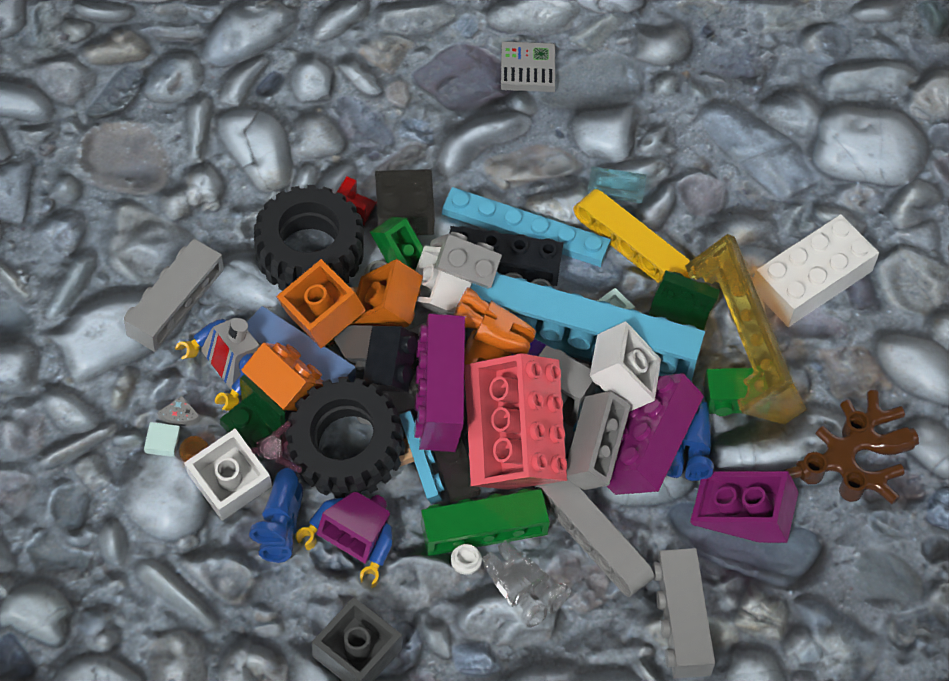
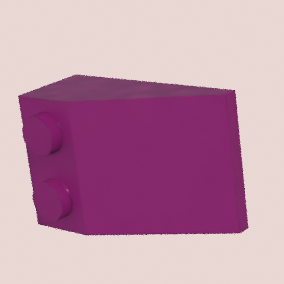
M713 471L711 477L701 479L690 522L694 526L755 542L788 543L799 491L788 471Z

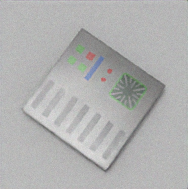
M502 42L501 90L555 92V44Z

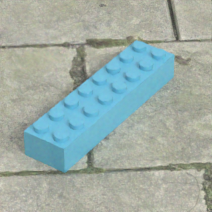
M496 272L492 287L489 289L472 283L471 289L488 304L492 300L531 325L536 330L534 337L536 340L553 349L562 350L570 357L588 362L593 360L597 334L626 321L661 358L659 376L684 373L692 382L705 331L697 329L695 326L674 323L663 317L649 316L634 309L620 308L605 301L584 298L580 294L566 293L556 290L551 286L537 285L525 279L512 278L501 275Z

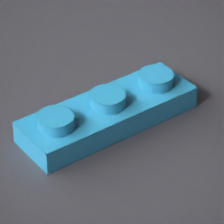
M411 411L402 413L399 416L426 498L431 505L441 502L443 499L440 492L444 491L445 488L440 474L434 475L431 466L432 463L436 462L434 454L431 450H419V438H414V426L417 419Z

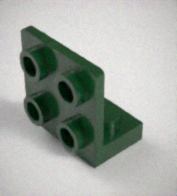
M243 375L239 378L242 401L219 419L220 425L228 433L236 429L261 463L287 441L285 438L287 428L285 421L286 411L270 399L246 375Z

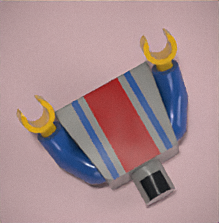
M232 318L228 321L219 319L211 322L194 335V340L179 342L175 347L176 350L187 348L186 354L181 359L196 357L199 352V346L202 347L201 352L231 389L230 393H219L215 398L216 404H225L222 408L225 411H230L239 404L238 396L241 395L239 378L245 375L241 369L259 348L258 342L247 330L248 323L241 318Z

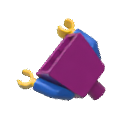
M353 492L345 498L327 500L310 519L309 523L311 525L300 528L297 531L296 539L300 543L304 537L310 536L309 540L305 543L306 550H311L316 545L315 533L317 532L318 536L364 564L370 560V566L363 568L360 573L361 583L363 582L365 575L373 574L375 579L372 582L371 588H374L379 582L377 570L380 565H384L392 547V527L388 524L390 513L386 510L387 503L382 496L374 495L371 499H368L358 492Z

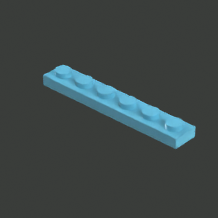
M454 187L451 188L442 207V215L487 230L564 242L562 255L601 267L610 246L611 239Z

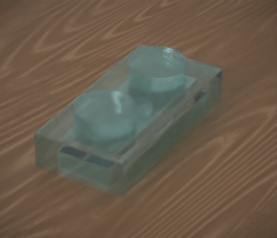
M592 166L587 194L593 189H598L611 199L643 203L647 175Z

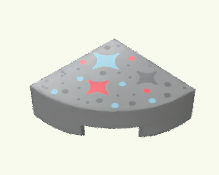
M182 396L157 412L158 417L170 425L172 423L191 426L200 421V416Z

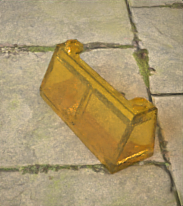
M726 234L686 264L685 267L689 278L696 280L703 278L707 283L713 284L717 282L720 284L754 373L743 380L744 384L748 386L745 398L741 397L737 400L741 412L786 424L806 411L807 408L750 267L735 237Z

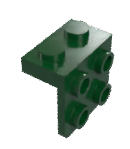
M666 270L656 287L648 315L663 317L671 322L682 325H692L704 331L709 313L718 299L720 290L711 287L707 283L697 282L684 277L680 273Z

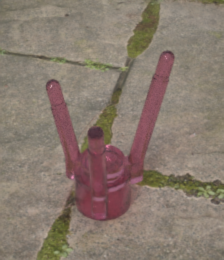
M289 421L273 431L271 436L260 439L257 447L251 449L253 454L258 453L264 460H275L278 464H282L293 471L302 472L300 466L282 456L284 445L279 438L291 426Z

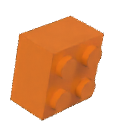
M322 259L276 296L286 313L320 348L324 347L366 311L356 293Z
M397 259L361 276L356 295L366 311L350 325L402 327L411 325L415 317L414 309L417 297L421 293L420 286L423 276Z
M263 342L241 369L283 410L297 411L295 403L300 398L305 400L309 396L307 391L314 386L317 390L323 387V380L320 378L322 373L313 365H306L299 359L301 354L289 344L283 346L277 342L276 344Z

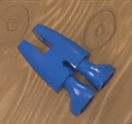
M701 401L667 476L679 478L682 475L685 445L689 446L685 478L690 481H699L712 476L714 464L709 458L705 457L711 452V425L707 402Z
M290 468L281 469L277 473L269 499L262 513L265 521L253 524L249 532L250 538L261 544L259 549L261 558L270 562H285L291 557L293 551V535L297 529V518L304 490L299 483L296 473Z

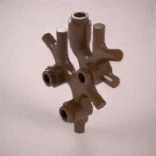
M870 390L867 392L866 413L856 411L851 400L843 401L840 404L846 417L842 428L843 437H837L832 434L825 426L817 430L815 434L827 445V450L823 454L818 452L808 453L804 460L796 463V466L784 469V471L789 472L792 480L801 478L807 484H817L821 482L825 472L835 471L842 476L839 493L846 501H858L862 497L864 490L868 489L879 493L891 505L900 498L887 484V481L904 475V468L901 464L877 471H867L857 464L855 456L861 450H870L882 455H896L913 450L919 444V437L914 428L909 429L908 427L896 429L885 434H878L874 429L875 426L905 417V412L902 406L882 410L879 406V392L877 390Z

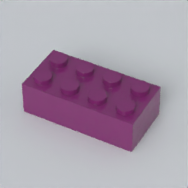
M428 314L426 325H421L420 338L417 340L416 350L419 366L416 368L415 383L419 384L418 393L415 396V411H418V417L415 420L414 438H419V450L456 452L463 428L465 316Z
M684 373L659 376L655 401L629 412L610 484L607 486L615 495L659 492L704 397Z

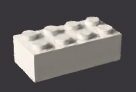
M840 214L756 269L751 289L787 327H790L871 273L879 252Z

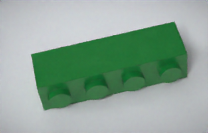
M523 489L515 494L504 496L502 494H493L486 499L475 501L464 499L456 504L446 506L435 504L421 510V527L428 556L453 552L454 549L463 544H469L476 548L548 535L550 522L542 489Z

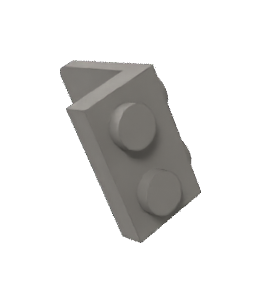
M457 232L442 235L431 241L430 246L441 247L435 269L486 289L492 287L502 256L493 251L494 247L478 242L477 245L468 242L465 235Z

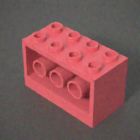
M516 354L464 365L471 486L510 490L567 481L559 360L528 354Z

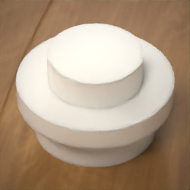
M463 544L452 552L451 565L460 574H473L481 566V554L472 545Z

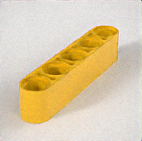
M593 189L574 206V214L581 223L595 234L611 239L610 246L657 283L660 282L666 270L680 273L689 279L696 274V269L688 258L602 191Z

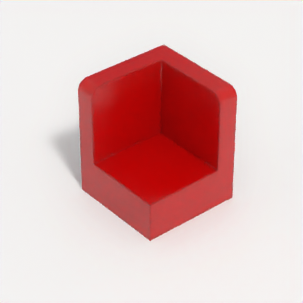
M346 176L337 192L346 197V203L351 201L356 206L357 213L361 215L363 225H365L376 207V202L358 194L357 180Z

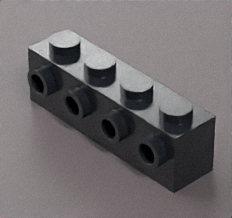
M450 226L449 234L457 232L465 235L468 242L476 245L478 242L494 247L493 251L502 255L497 268L499 274L517 273L528 282H532L535 279H544L550 285L557 286L564 242H558L553 239L530 238L521 234H503L494 230H476L466 226Z

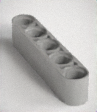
M567 480L536 485L534 487V490L542 489L546 508L627 597L632 596L654 579V573L650 565L578 486Z

